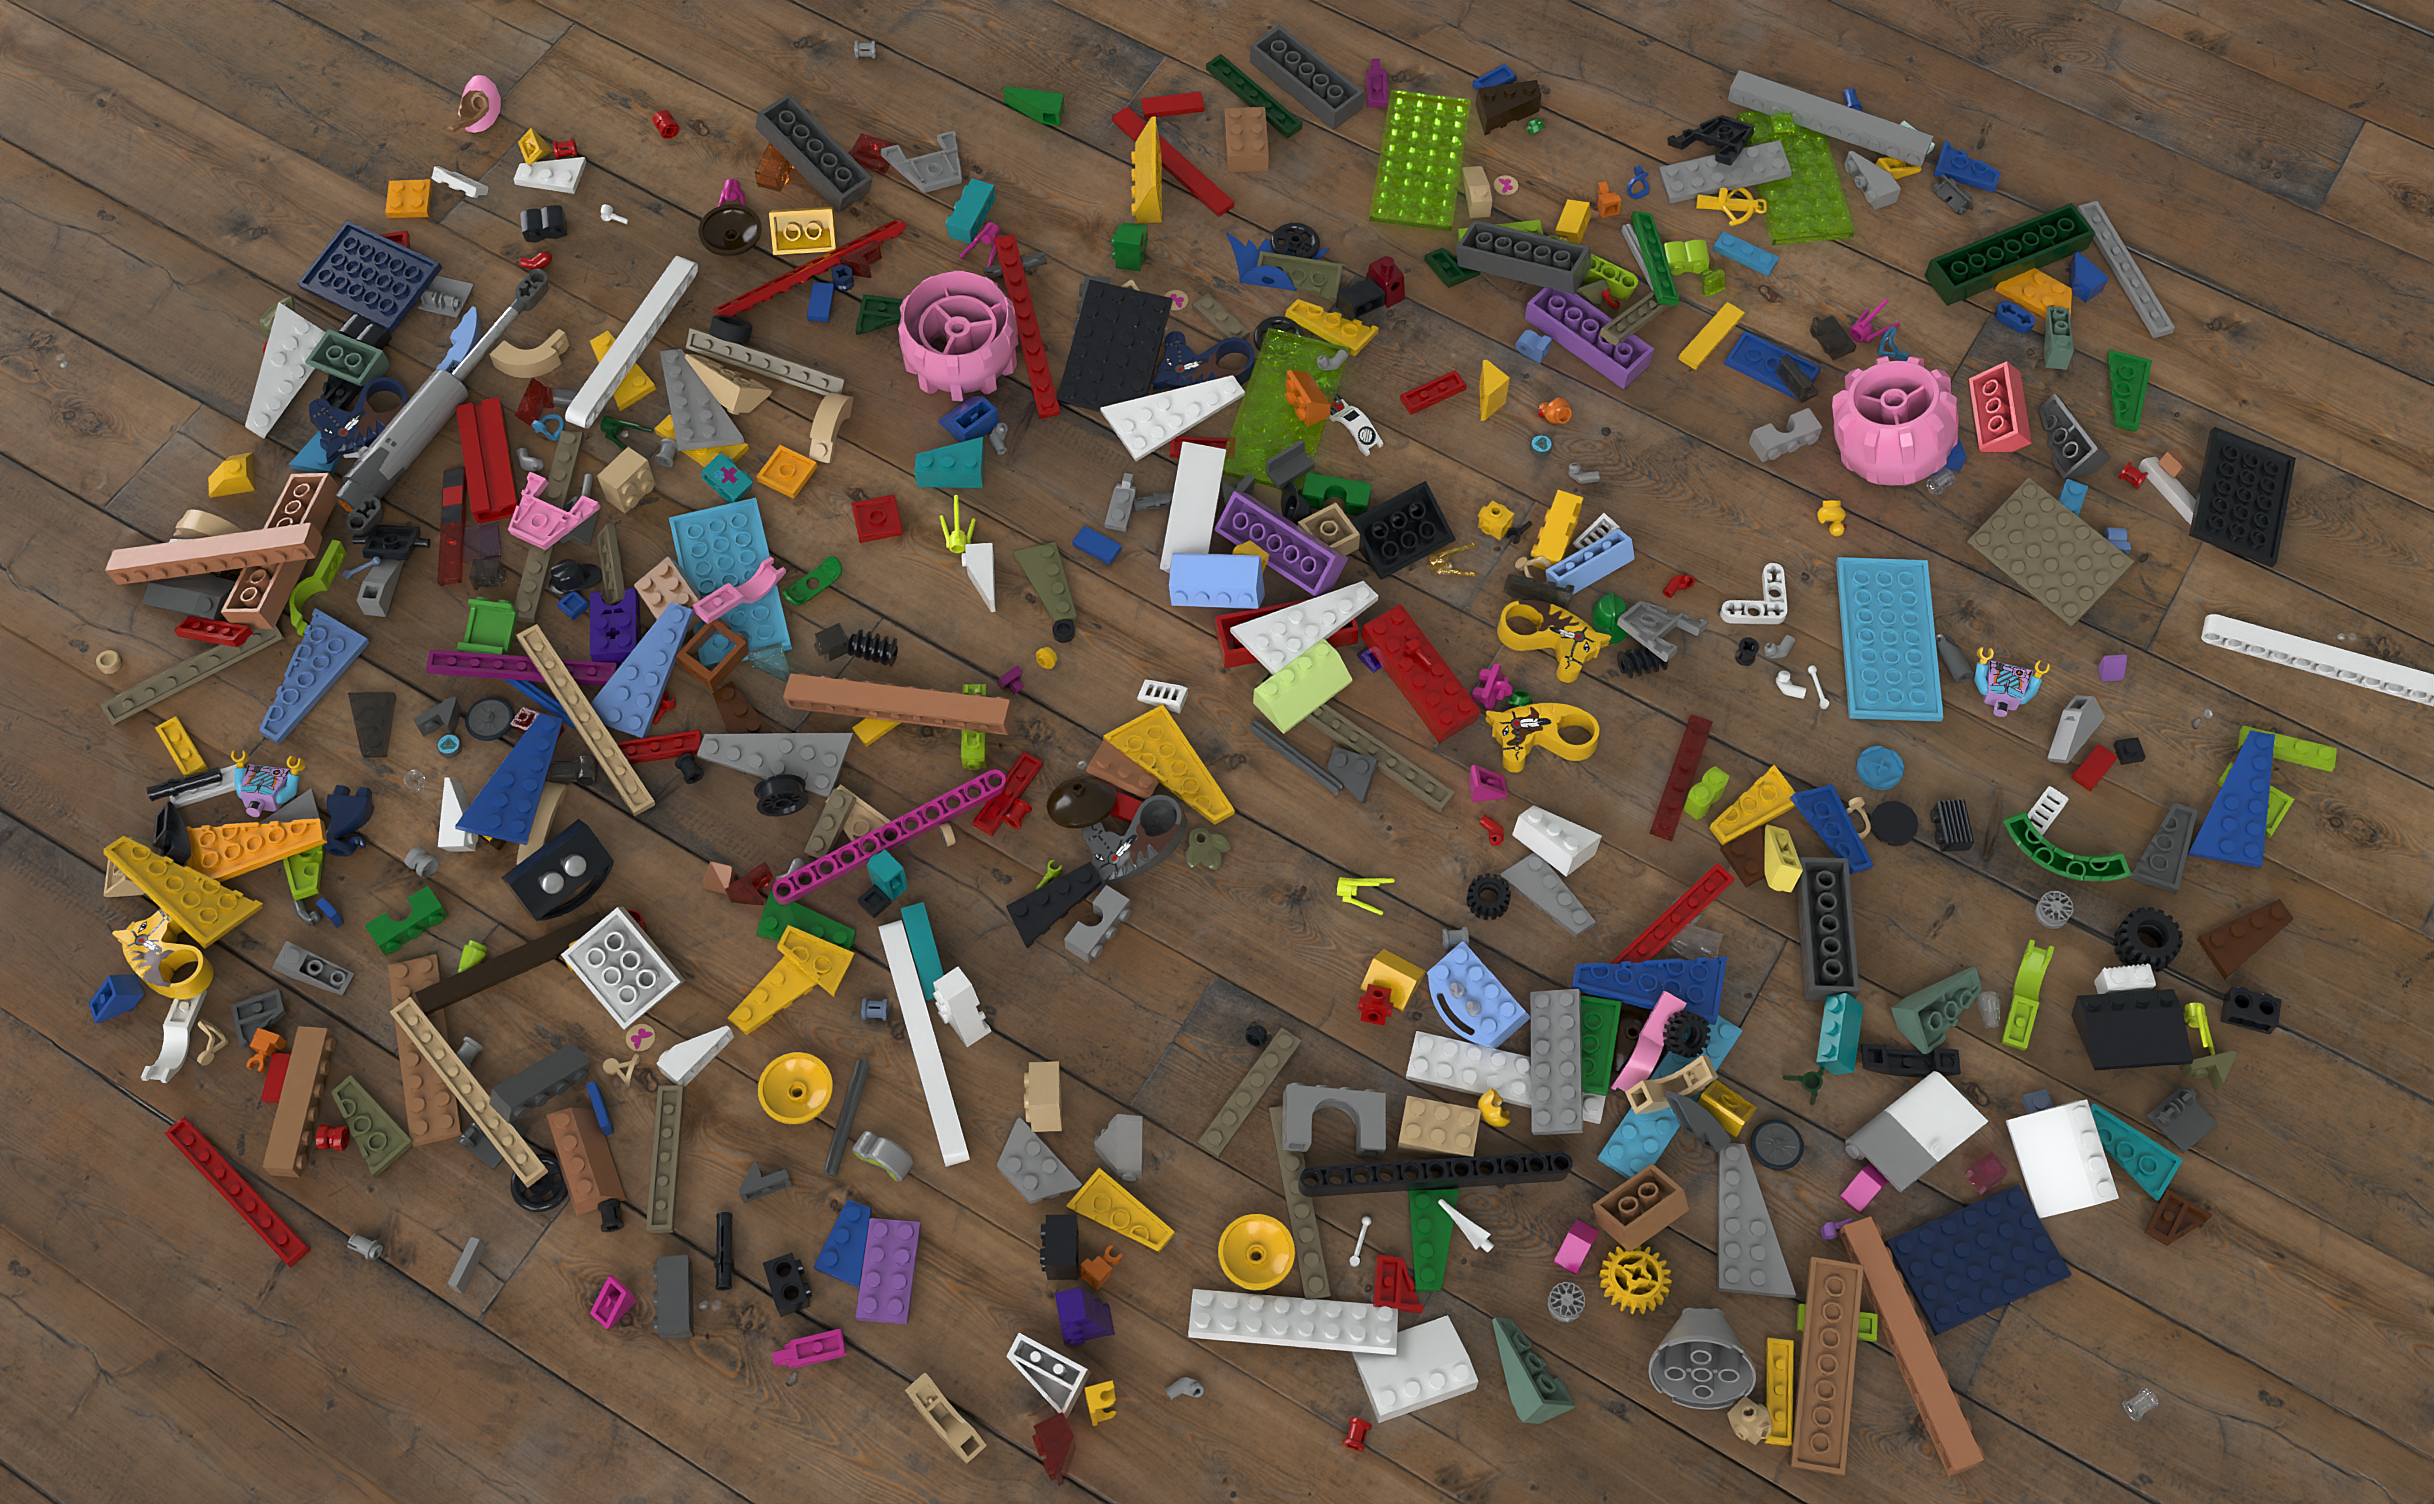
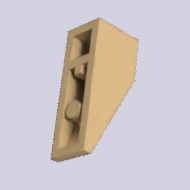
M1462 167L1461 171L1469 217H1490L1492 196L1490 184L1483 167Z

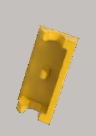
M1567 199L1555 229L1557 235L1566 236L1567 238L1560 237V239L1581 244L1591 218L1590 203Z
M1113 1380L1084 1388L1093 1426L1116 1415V1411L1105 1413L1102 1410L1112 1406L1116 1401Z

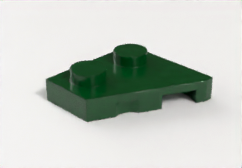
M1444 248L1430 252L1424 258V261L1448 288L1479 276L1481 271L1458 266L1457 256Z
M863 294L855 329L856 334L860 335L900 323V306L904 299Z

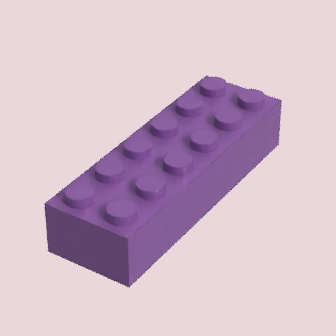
M1544 287L1527 303L1525 320L1623 390L1651 364L1654 348L1636 335L1632 334L1617 346L1607 342L1605 338L1600 336L1599 333L1602 327L1613 319L1576 293L1571 294Z
M1233 492L1214 529L1236 545L1251 540L1270 555L1267 562L1268 566L1317 597L1331 592L1348 560L1346 556L1248 493Z

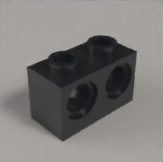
M2232 986L2224 995L2221 1022L2270 1035L2279 1025L2282 999L2274 998L2267 993L2259 994L2252 992L2245 987ZM2235 1002L2239 1003L2242 1008L2238 1007ZM2260 1009H2263L2267 1015L2262 1013Z
M791 1252L763 1263L780 1317L810 1307L808 1298L812 1297L808 1282L803 1283L801 1275L805 1273L801 1259L796 1260ZM782 1269H792L788 1276H779ZM790 1292H799V1295L796 1299H786L787 1295Z

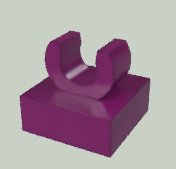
M1017 665L1001 676L996 683L1001 690L1009 686L1015 695L1024 687L1019 680L1023 671Z

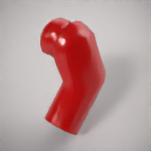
M541 252L533 259L522 257L520 267L542 270L552 261V255L549 252Z
M1674 576L1664 588L1663 594L1668 598H1672L1677 590L1691 588L1695 585L1694 576Z
M1484 815L1479 825L1489 831L1490 844L1498 847L1504 842L1503 827L1487 815Z

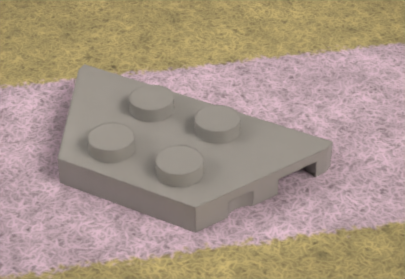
M1019 1117L997 1163V1169L1029 1204L1040 1202L1044 1198H1055L1065 1192L1079 1191L1083 1187L1080 1181Z

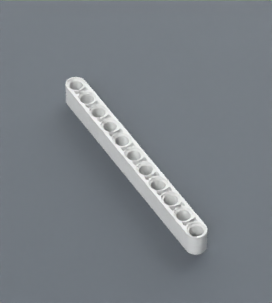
M676 256L569 405L565 415L566 421L586 429L593 424L695 278L698 271V263L680 256Z
M2210 614L2205 617L2201 638L2208 644L2434 706V674L2217 614Z
M902 920L878 926L945 1166L948 1167L970 1160Z

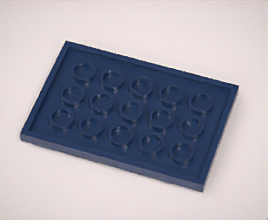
M346 220L301 277L297 285L300 289L352 314L357 313L393 333L443 267L433 259Z
M2019 1184L1891 1238L1884 1243L1890 1249L1898 1270L1902 1274L1935 1336L2065 1280L2072 1275Z

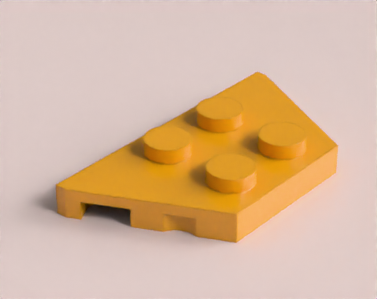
M2036 268L2000 282L1995 291L2045 319L2048 306L2069 308L2071 319L2072 288Z

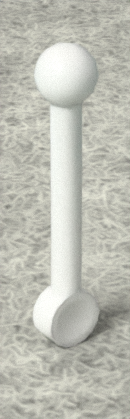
M1811 665L1808 667V672L1813 677L1821 700L1819 706L1822 709H1826L1829 706V701L1824 698L1816 675L1817 668Z
M1369 1216L1362 1218L1363 1226L1354 1256L1350 1258L1349 1262L1353 1267H1357L1360 1263V1250L1367 1227L1372 1222Z

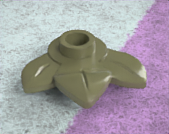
M1195 828L1188 836L1190 846L1185 852V858L1191 868L1196 867L1201 862L1206 867L1217 871L1221 865V853L1230 851L1231 846L1228 840L1221 834H1210L1204 828ZM1198 835L1203 836L1204 842H1198L1196 837Z

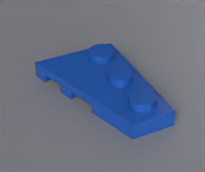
M1945 140L1934 176L1942 178L1944 174L1948 179L1952 178L1956 182L1994 193L2001 172L1980 160L1975 161L1967 156V152L1962 149L1958 151L1952 148L1951 143Z
M850 1199L847 1200L814 1265L815 1270L860 1289L869 1220L872 1214L871 1208Z

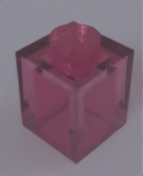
M1991 1152L1972 1165L1965 1176L1982 1195L2000 1183L2008 1171Z

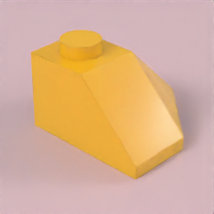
M252 452L229 456L208 477L210 498L255 491L254 458Z

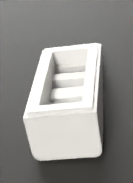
M1603 513L1573 542V545L1580 551L1585 548L1581 544L1583 541L1588 545L1593 543L1588 539L1589 536L1593 537L1596 541L1601 539L1594 533L1595 531H1598L1604 537L1616 529H1620V527ZM1601 527H1606L1609 532L1606 533Z
M1145 679L1137 700L1156 707L1163 704L1167 710L1180 714L1188 697V688ZM1148 688L1153 689L1150 696L1146 695ZM1157 690L1161 691L1159 697H1155ZM1165 693L1169 694L1167 699L1163 698Z
M2051 786L2046 789L2028 813L2029 819L2032 818L2043 826L2040 828L2031 822L2042 836L2069 800L2068 797ZM2042 804L2045 805L2046 807H2048L2049 809H2051V810L2054 811V812L2052 813L2051 811H2049L2048 809H2046L2045 807H2043ZM2036 812L2040 813L2041 815H2043L2044 817H2046L2048 820L2044 819L2043 817H2041L2040 815H2038Z

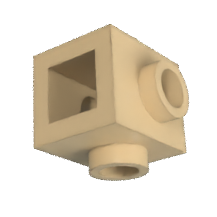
M1745 1396L1727 1413L1731 1427L1736 1435L1744 1441L1746 1439L1754 1445L1761 1439L1766 1438L1773 1428L1768 1409L1760 1403L1758 1405Z

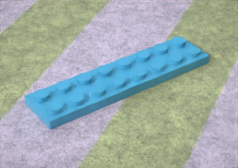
M1718 1015L1715 1025L1709 1024L1706 1026L1711 1029V1032L1707 1033L1711 1038L1710 1041H1705L1708 1046L1707 1048H1701L1703 1050L1701 1055L1697 1054L1695 1058H1685L1669 1051L1650 1080L1671 1075L1702 1055H1708L1715 1071H1717L1743 1030ZM1688 1026L1684 1031V1043L1688 1040L1690 1036V1026ZM1703 1092L1690 1099L1697 1102ZM1631 1107L1598 1156V1160L1627 1179H1630L1651 1163L1655 1165L1681 1126L1672 1108L1669 1107L1647 1114H1635Z

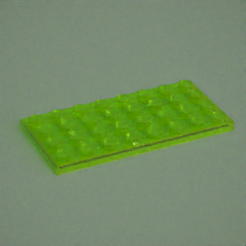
M1391 90L1369 221L1452 231L1471 100Z
M1759 111L1738 112L1737 120L1754 125L1755 133L1744 148L1780 140L1791 169V177L1755 185L1758 198L1764 199L1767 202V211L1763 213L1771 244L1781 245L1853 237L1855 231L1826 134ZM1760 202L1761 209L1764 210V203Z
M1268 328L1225 447L1226 453L1222 474L1242 480L1249 474L1255 478V483L1277 488L1266 475V461L1301 439L1305 442V452L1314 461L1328 418L1309 427L1297 418L1294 406L1292 404L1289 405L1285 398L1287 371L1291 369L1309 372L1330 403L1331 411L1350 355V348ZM1340 349L1348 353L1347 359L1337 370L1323 371L1318 367L1317 359L1321 355L1327 356L1330 359L1334 358ZM1306 474L1293 481L1300 495H1302Z

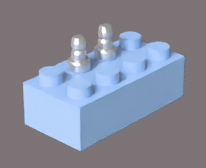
M1464 941L1458 944L1427 972L1431 997L1438 1013L1452 1030L1473 1044L1496 1049L1531 1018ZM1442 993L1452 1012L1463 1023L1475 1030L1473 1035L1463 1032L1450 1021L1439 1003V994Z

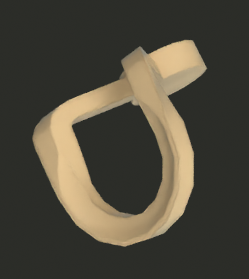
M1540 556L1532 560H1528L1526 557L1518 559L1515 567L1519 571L1524 570L1526 577L1534 586L1540 589L1548 588L1547 581L1543 584L1538 583L1532 577L1528 566L1538 562L1547 567V569L1552 567V564L1545 557Z
M1856 797L1848 802L1849 808L1846 811L1849 814L1856 809L1861 813L1866 829L1864 832L1858 833L1860 839H1863L1869 834L1871 824L1866 811L1862 808L1865 804L1864 799Z
M201 1019L198 1022V1026L209 1036L206 1050L198 1056L197 1061L202 1066H205L214 1059L216 1051L228 1044L229 1039L219 1028ZM211 1031H213L222 1040L214 1047L213 1045L215 1042V1036Z
M635 1054L631 1061L620 1064L616 1059L609 1058L604 1061L603 1070L608 1075L617 1073L629 1087L633 1068L639 1063L641 1056ZM629 1067L625 1076L620 1069Z

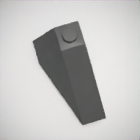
M2056 393L2039 407L2043 427L2047 431L2049 439L2048 446L2053 454V465L2065 480L2093 474L2111 459V456Z
M219 577L149 582L141 604L185 616L227 622L221 610L236 582Z

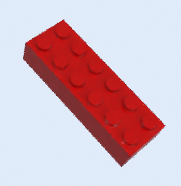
M1310 599L1215 616V632L1224 668L1259 662L1230 632L1231 627ZM1356 618L1331 635L1326 641L1333 648L1358 644L1359 629Z
M1401 604L1363 626L1361 639L1439 744L1477 721L1481 711ZM1417 639L1421 644V649L1433 663L1428 666L1416 652L1409 655L1404 649L1406 642Z

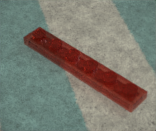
M1690 715L1649 834L1669 841L1673 840L1713 721Z

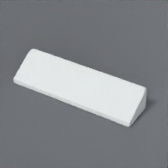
M2157 457L2142 460L2138 467L2139 470L2143 473H2149L2147 478L2191 525L2196 502L2194 497L2176 478H2172L2158 465L2159 460Z

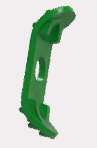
M834 556L827 557L817 568L793 585L783 589L782 593L786 600L796 606L803 605L841 576L843 568L841 562ZM809 579H816L819 581V587L812 590L806 586V583Z

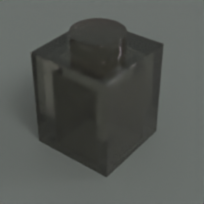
M840 623L815 633L817 643L814 644V648L818 656L823 655L826 662L847 654L849 639Z

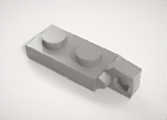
M1124 473L1122 484H1117L1116 488H1114L1104 523L1105 528L1127 531L1134 506L1133 498H1136V487H1133V474Z

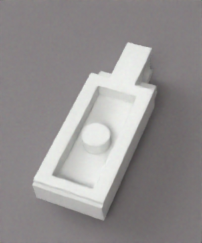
M434 166L431 178L436 182H446L450 188L463 190L470 197L478 198L479 195H487L488 186L457 172H451L440 166Z

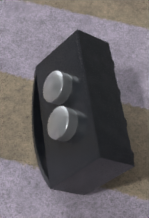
M578 819L502 876L501 879L527 914L536 921H542L567 914L585 903L603 884L614 861L590 827ZM592 879L589 885L575 898L561 906L555 907Z

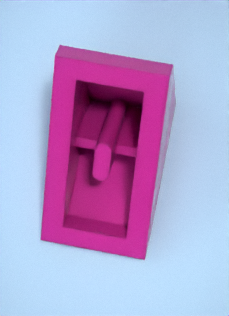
M1477 765L1471 766L1468 784L1472 802L1508 797L1503 775Z
M1870 1162L1857 1175L1840 1198L1860 1214L1889 1181Z
M1577 1219L1568 1232L1553 1263L1576 1275L1600 1231Z
M612 1274L605 1282L590 1314L608 1330L637 1300L632 1292Z

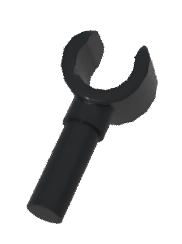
M1528 521L1518 529L1510 528L1507 531V538H1510L1511 535H1516L1513 543H1519L1520 535L1533 525L1532 522Z

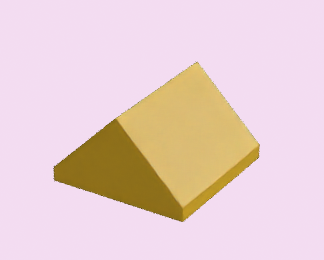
M1483 360L1479 383L1481 421L1488 419L1506 403L1510 377L1488 360Z
M1383 949L1373 958L1360 989L1366 992L1368 984L1392 989L1390 1002L1394 1003L1393 1007L1404 1011L1426 971Z
M1716 1079L1701 1094L1697 1102L1716 1118L1725 1131L1734 1137L1739 1135L1757 1109L1756 1106Z

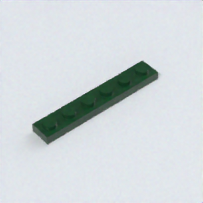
M1222 54L1206 64V70L1248 106L1265 107L1266 121L1287 139L1302 129L1303 123Z

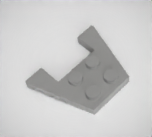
M955 131L937 135V141L942 151L911 159H906L899 145L881 149V156L923 193L961 184L962 181Z
M1639 601L1619 617L1617 625L1663 661L1668 662L1676 655L1678 646L1662 638L1675 627L1698 636L1706 629L1708 621L1700 619L1699 622L1688 619L1689 615L1687 614L1673 615L1667 613V608Z

